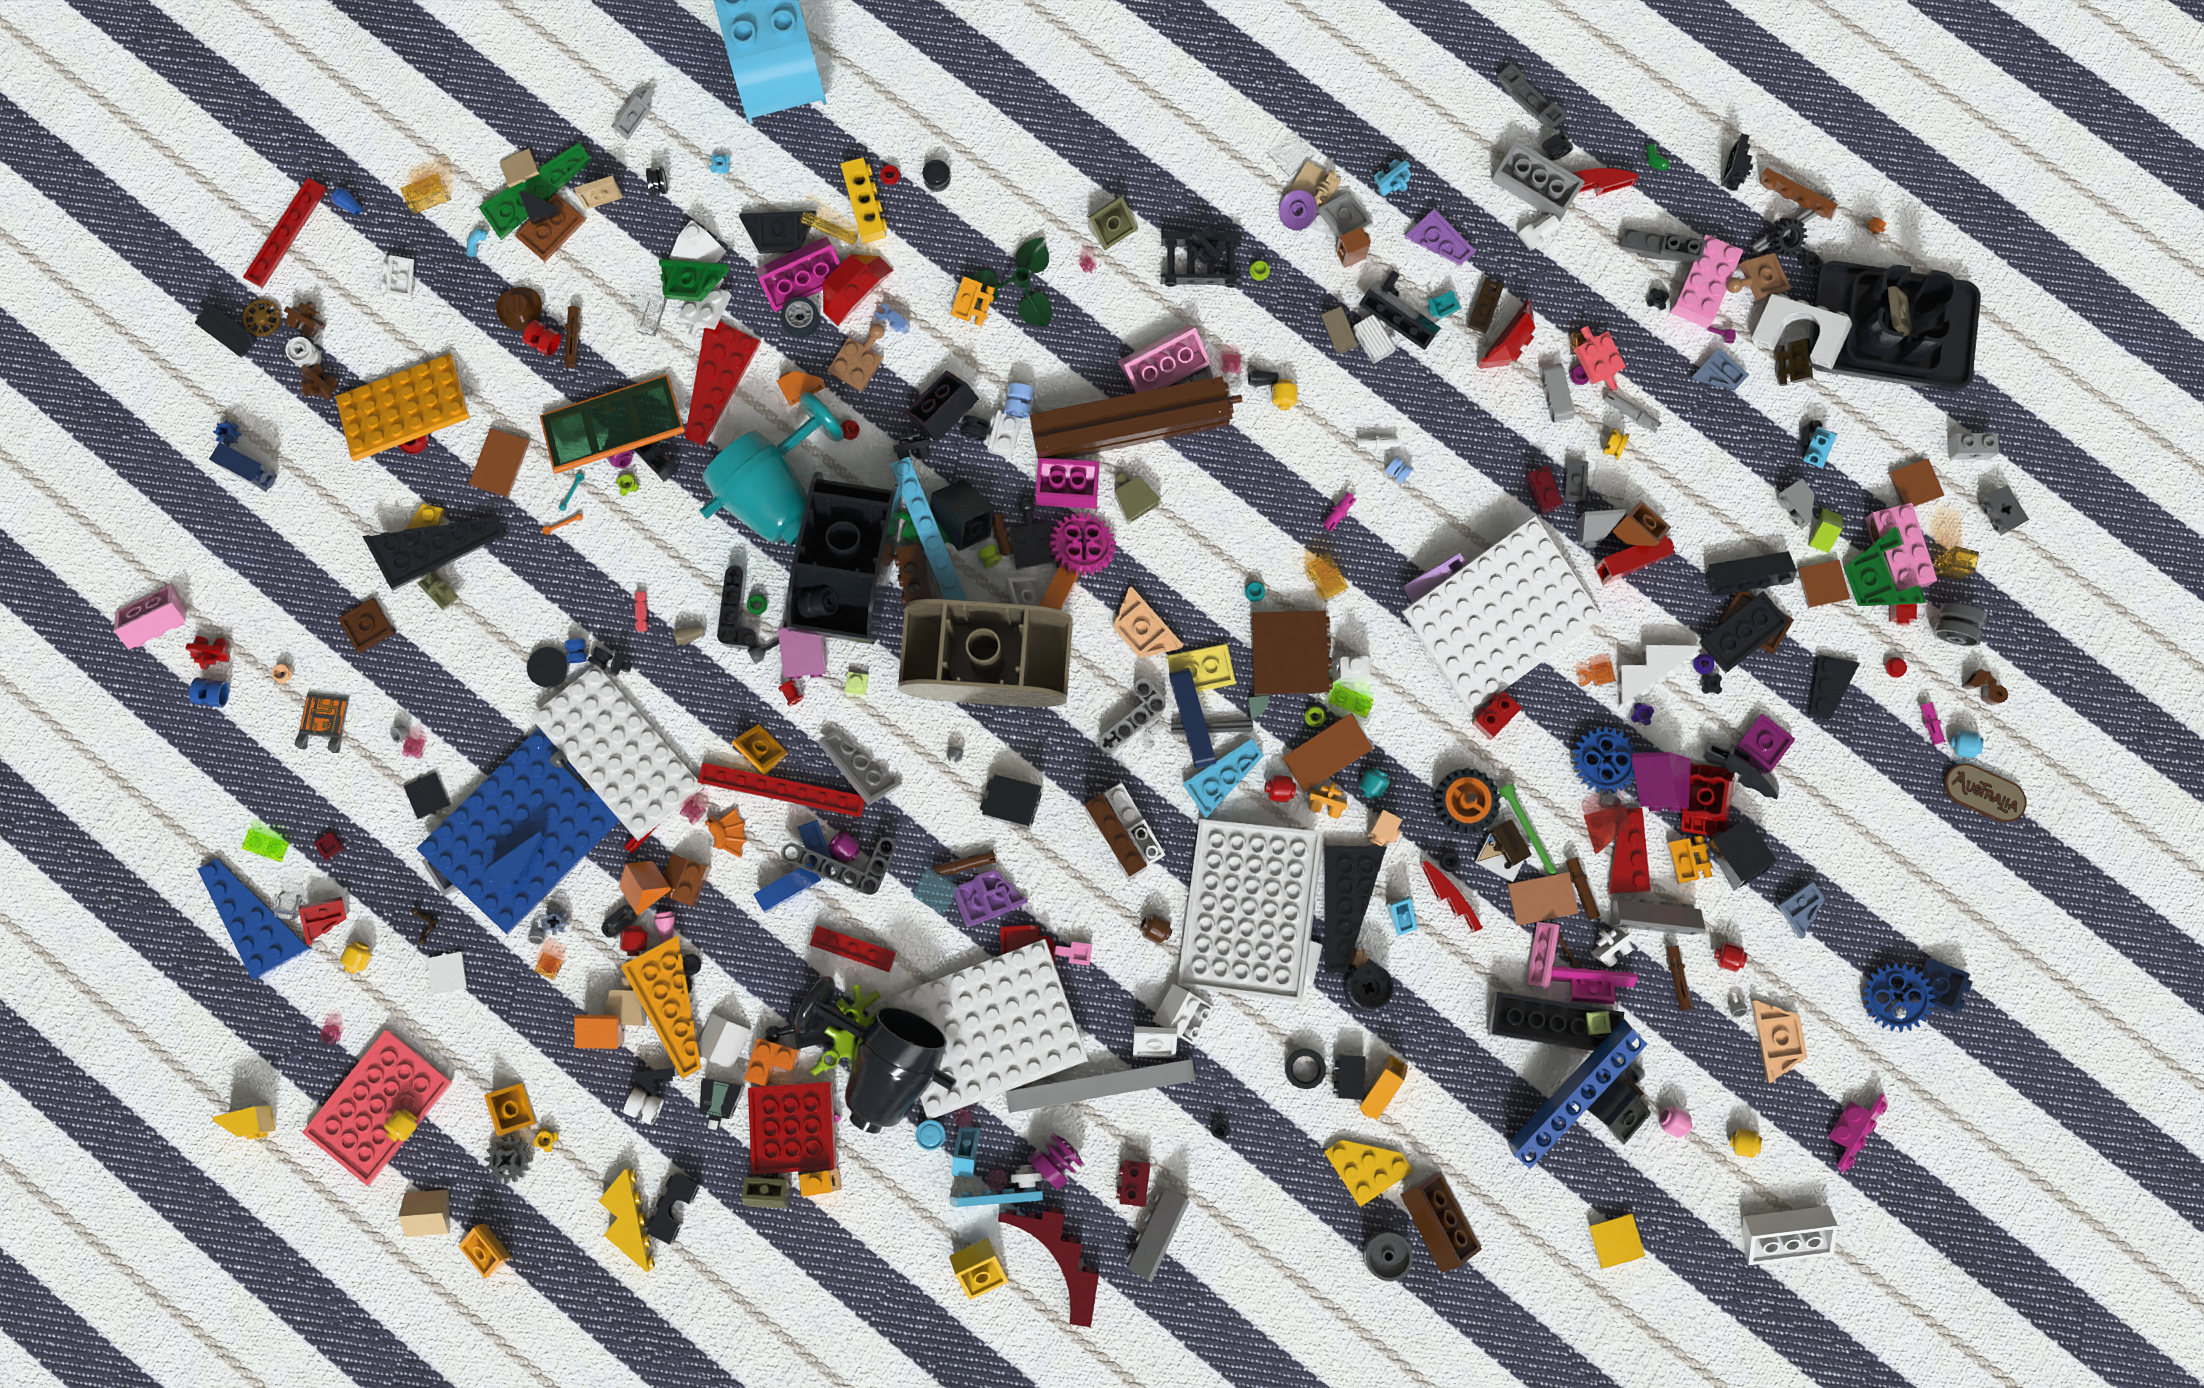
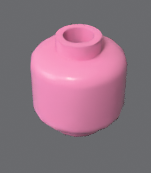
M1669 1106L1661 1111L1659 1123L1663 1131L1677 1138L1691 1131L1692 1118L1688 1112L1677 1106Z

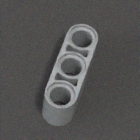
M1558 363L1540 367V379L1551 421L1556 423L1574 419V407L1563 365Z

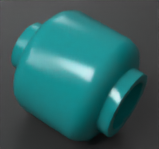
M1375 767L1366 770L1359 782V787L1363 790L1362 795L1372 800L1374 797H1383L1390 784V780L1387 778L1388 774Z

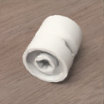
M295 337L287 343L286 355L299 368L303 365L309 368L316 363L318 365L321 363V352L306 338Z
M634 1088L625 1104L623 1113L633 1118L639 1116L640 1121L652 1125L661 1111L664 1100L654 1095L648 1097L647 1092Z

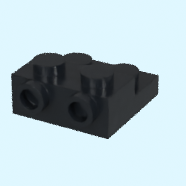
M1742 133L1730 150L1721 186L1726 187L1728 190L1737 191L1739 185L1744 184L1746 177L1750 176L1752 172V156L1748 155L1750 149L1748 139L1750 135Z

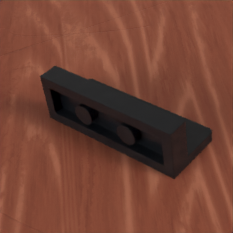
M204 299L198 304L204 311L195 321V324L242 358L257 339Z

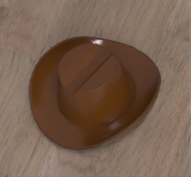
M516 287L504 292L498 298L496 312L498 318L506 327L515 331H525L533 320L538 321L540 318L542 300L535 290L527 287Z

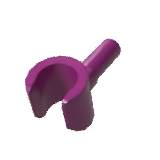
M1709 326L1707 331L1724 336L1725 343L1732 344L1735 342L1736 332L1733 329L1720 330Z

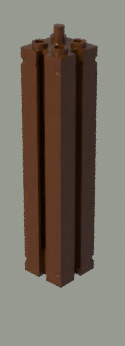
M1223 376L1214 379H1205L1044 411L1040 414H1029L1037 459H1069L1214 430L1218 427H1229L1230 420L1233 419V404L1243 402L1242 395L1228 397V383L1224 382Z

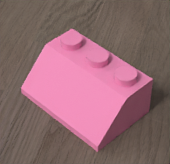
M173 584L115 611L114 632L128 650L133 647H140L146 641L158 638L172 628H179L186 622V611Z

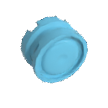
M924 1121L916 1129V1141L925 1150H936L945 1142L946 1130L939 1121Z

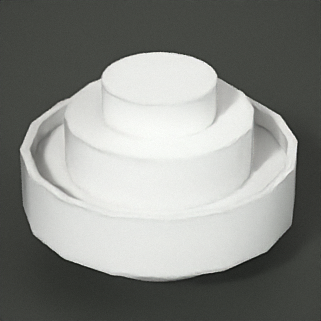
M1022 1165L1020 1170H1016V1175H1011V1183L1018 1182L1019 1188L1036 1187L1035 1181H1042L1041 1173H1037V1169H1033L1032 1165Z

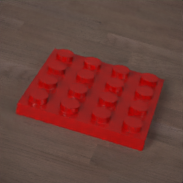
M833 1082L748 1088L751 1175L837 1169Z

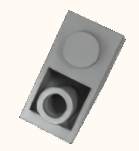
M1802 478L1782 491L1777 498L1779 499L1780 506L1788 511L1792 522L1799 526L1800 529L1811 522L1815 494Z

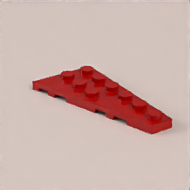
M721 321L718 322L715 330L704 328L685 432L686 439L702 447L706 445L761 344L760 340Z

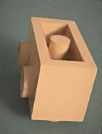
M1385 810L1380 812L1367 837L1371 838L1370 842L1377 846H1386L1390 842L1396 841L1401 832L1398 827L1402 819Z

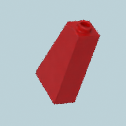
M1665 535L1657 546L1635 545L1603 558L1594 568L1604 586L1670 557L1674 553V544Z

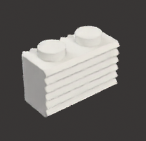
M1371 315L1355 324L1352 332L1372 363L1375 364L1395 351L1396 340L1392 334L1388 335L1385 331V323L1376 316Z

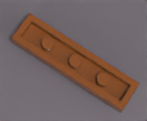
M1767 167L1762 173L1760 184L1766 189L1774 190L1783 198L1797 202L1801 207L1816 212L1822 218L1831 220L1835 215L1837 203Z

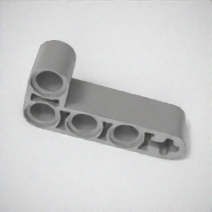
M1139 679L1134 685V695L1141 704L1100 737L1099 749L1103 754L1111 755L1164 712L1166 701L1148 679ZM1140 685H1146L1149 691L1141 694L1137 688ZM1152 701H1160L1162 707L1159 710L1153 709L1150 706ZM1136 714H1144L1146 720L1143 723H1138L1134 719ZM1120 727H1128L1130 733L1127 736L1120 735L1118 732ZM1113 733H1115L1117 739L1112 742V748L1108 746L1104 748V741L1110 742L1114 739Z

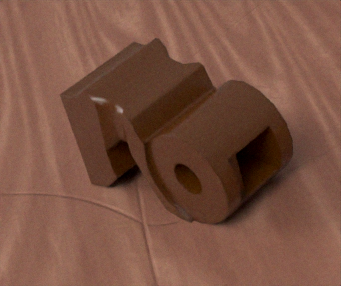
M1983 669L1974 671L1962 686V688L1969 690L1982 685L1981 700L1989 705L2003 703L2008 698L2007 689L2002 685H1996L1997 680L1991 676L1990 671H1984Z

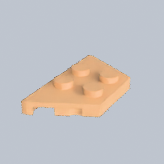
M1131 586L1114 622L1113 629L1139 659L1181 649L1183 644Z
M1757 1000L1751 1001L1766 1082L1772 1083L1780 1075L1788 1072L1794 1065L1807 1058L1799 1014L1785 1011Z

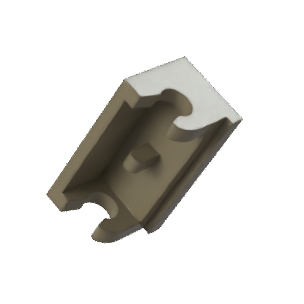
M1342 306L1321 315L1336 352L1342 354L1358 347Z

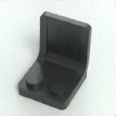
M1606 1073L1602 1075L1606 1080L1609 1078ZM1617 1078L1587 1109V1111L1603 1122L1622 1144L1627 1143L1651 1114L1638 1094ZM1592 1089L1587 1091L1591 1096L1594 1094Z

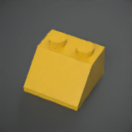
M254 1106L212 1117L213 1122L237 1137H246L247 1140L268 1137L269 1132L276 1131L271 1106Z
M989 1238L949 1256L955 1276L969 1301L1009 1282Z

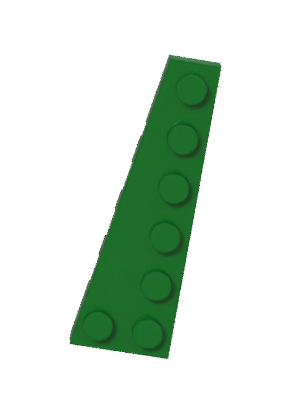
M577 143L538 168V175L527 179L526 182L508 187L478 207L500 240H503L528 218L520 197L521 191L546 202L591 162V159L581 144Z

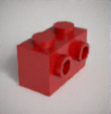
M1505 691L1500 695L1495 693L1489 699L1490 705L1486 710L1481 708L1474 715L1476 720L1472 724L1490 741L1522 709Z

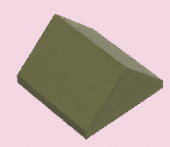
M1121 195L1088 216V228L1105 251L1138 230Z

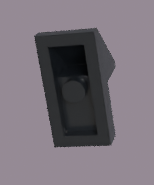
M676 1068L632 1073V1078L654 1096H659L658 1079H660V1083L671 1082L673 1077L679 1076Z

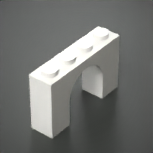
M1771 294L1752 336L1754 345L1774 351L1783 329L1789 323L1798 319H1808L1820 327L1818 340L1810 355L1811 361L1814 364L1832 369L1852 326L1849 316L1843 312H1830L1829 309L1823 306H1810L1808 302L1803 300H1790V297L1784 294H1778V296Z

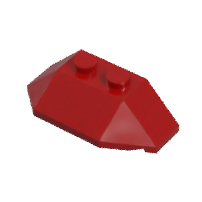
M850 254L823 281V313L838 327L894 270L880 256Z
M1529 299L1526 300L1482 357L1477 366L1479 369L1508 366L1512 360L1516 362L1523 353L1521 348L1524 345L1528 347L1535 336L1532 334L1536 327L1532 304Z

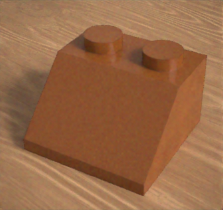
M1640 500L1624 516L1612 532L1616 534L1620 541L1625 542L1627 545L1657 546L1671 526Z
M671 854L663 874L671 890L664 896L696 908L711 868Z

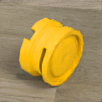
M1613 428L1602 454L1607 456L1609 454L1614 455V459L1618 460L1630 434L1626 433L1623 435V433L1619 432V429Z

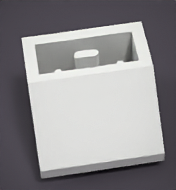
M1172 984L1152 1021L1163 1028H1177V1036L1194 1045L1214 1007L1189 991Z

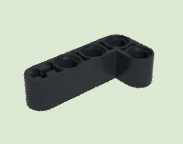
M736 565L728 567L725 572L717 638L727 648L749 650L752 647L758 646L759 637L751 628L741 627L747 578L744 571ZM736 573H738L740 577H736V580L734 581L732 576L734 577L736 576ZM731 593H738L736 600H729ZM729 613H735V618L732 621H726V616ZM726 633H733L730 641L723 640ZM753 635L752 642L744 643L745 636Z

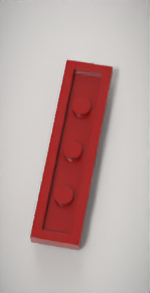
M816 925L810 942V946L889 973L897 954L894 951Z

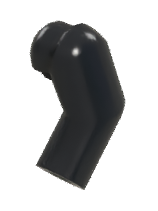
M1811 420L1801 428V447H1809L1811 436L1814 435L1817 427H1823L1820 420Z

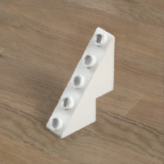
M1645 645L1641 649L1642 665H1621L1617 668L1618 707L1624 706L1628 708L1636 702L1634 697L1638 694H1641L1643 697L1652 690L1650 685L1655 682L1659 685L1668 678L1667 673L1669 671H1678L1684 666V660L1687 658L1693 660L1701 654L1699 649L1702 647Z

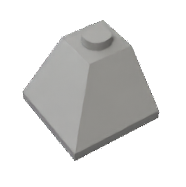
M1626 509L1584 512L1576 521L1578 545H1585V548L1597 547L1626 514Z

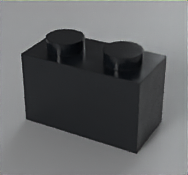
M1338 1055V1059H1334L1333 1070L1337 1072V1081H1333L1332 1092L1336 1094V1098L1364 1100L1366 1057Z

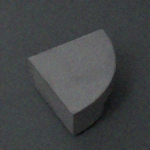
M1605 794L1600 799L1599 807L1619 810L1621 809V799Z

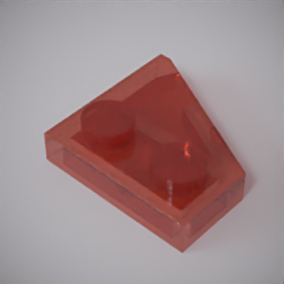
M1625 804L1584 815L1595 854L1603 850L1631 825Z

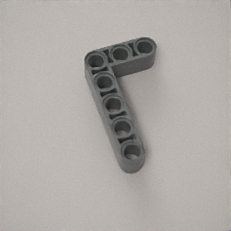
M889 837L878 839L863 872L794 843L783 846L781 857L790 864L865 895H873L880 888L896 850V843ZM883 841H887L890 844V850L887 853L880 849ZM788 847L796 849L797 854L795 858H787L785 852ZM808 855H813L816 858V864L813 867H808L805 864V859ZM875 860H879L882 863V869L879 872H875L872 869V863ZM828 863H832L835 866L836 870L833 875H828L825 872V866ZM848 871L855 875L854 881L850 884L844 879ZM868 879L874 883V888L870 892L864 889V883Z

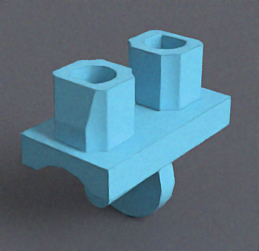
M1395 159L1388 166L1390 171L1388 174L1379 171L1374 175L1375 183L1379 186L1380 194L1383 197L1391 191L1395 192L1397 189L1402 192L1407 190L1406 182L1410 180L1409 177L1411 176L1409 162L1405 160L1401 163Z
M1818 426L1803 461L1823 468L1838 433Z

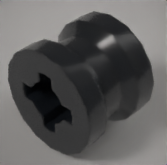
M595 646L593 655L589 656L587 661L606 670L607 662L612 660L613 655Z

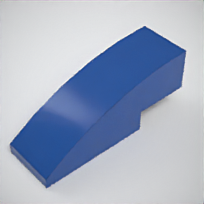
M798 868L753 895L763 912L768 913L822 880L819 875Z

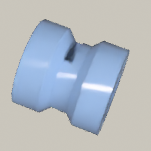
M1397 456L1385 472L1388 475H1393L1396 481L1402 484L1414 468L1410 465H1405L1403 460Z

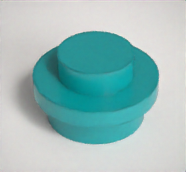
M1253 581L1247 584L1245 596L1249 601L1258 602L1263 599L1265 588L1261 583Z

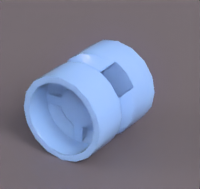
M1010 383L1006 395L1009 400L1005 402L1004 414L1022 419L1029 418L1031 412V404L1029 402L1033 399L1034 388L1026 384Z

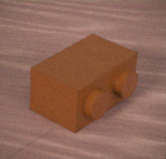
M1362 227L1339 237L1336 253L1343 268L1366 259L1371 239Z

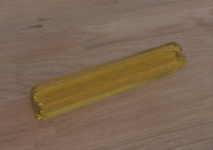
M804 211L800 220L802 223L851 245L856 244L858 239L856 233Z

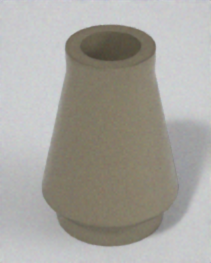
M702 624L677 626V629L673 630L677 646H684L705 636Z

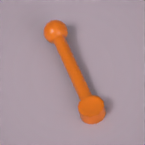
M577 513L574 517L551 527L545 526L542 532L545 535H549L552 530L576 520L581 521L583 515Z

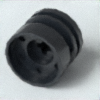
M1370 964L1361 966L1351 972L1345 979L1343 991L1345 999L1350 1006L1358 1011L1368 1012L1379 1009L1390 1001L1393 996L1394 984L1387 970L1381 966ZM1368 984V989L1371 990V992L1365 994V989L1362 988V986Z

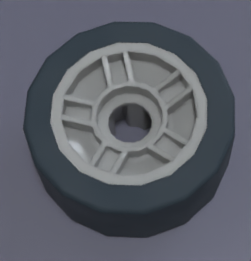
M806 297L791 298L781 309L780 317L786 331L794 337L804 338L810 336L820 325V315L817 306ZM804 315L802 320H798L797 316Z

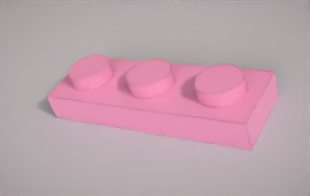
M1537 922L1527 985L1549 988L1559 925Z

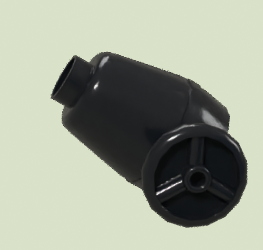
M831 976L822 977L811 988L796 1015L794 1022L796 1032L799 1034L809 1032L822 1016L859 1038L844 1097L846 1105L851 1111L849 1119L854 1126L862 1131L877 1134L881 1131L882 1127H892L899 1124L932 1081L952 1091L957 1083V1079L939 1070L947 1040L945 1035L934 1024L910 1011L895 1007H883L877 1010L865 1027L828 1005L835 989V981Z

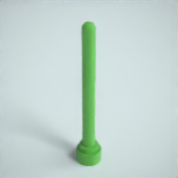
M1513 782L1499 789L1498 792L1501 797H1504L1505 800L1508 799L1549 875H1555L1556 869L1515 796L1517 794Z

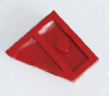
M342 897L298 906L307 945L312 944L315 938L322 933L326 934L333 926L347 919Z

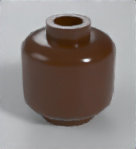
M1152 913L1149 916L1146 915L1140 924L1143 938L1156 944L1168 940L1172 934L1170 921L1156 913Z

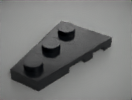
M1824 655L1817 656L1808 716L1826 720L1832 718L1860 665L1859 662Z

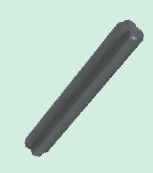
M1253 720L1205 721L1208 733L1253 731ZM1182 722L1171 724L1172 734H1185Z

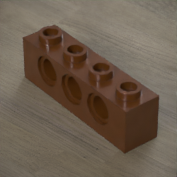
M921 544L897 548L894 560L896 567L900 566L901 574L897 576L899 586L904 587L905 594H901L903 606L910 601L931 599ZM909 564L916 566V570L913 572H907L905 568ZM912 584H918L920 589L917 592H911L909 587Z

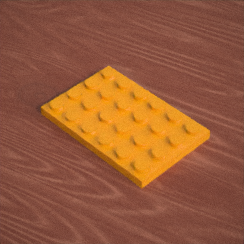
M451 353L335 396L350 457L354 462L470 418Z

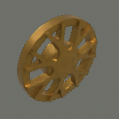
M256 300L246 307L243 313V324L251 334L258 337H266L273 334L279 328L282 318L281 312L269 300ZM260 304H265L263 310H260ZM254 307L256 312L251 314L250 310ZM274 307L275 311L269 314L267 311ZM253 317V322L248 323L247 318ZM271 317L277 318L275 324L270 323ZM257 324L259 326L257 332L252 331L253 327ZM268 325L270 330L264 332L263 327Z

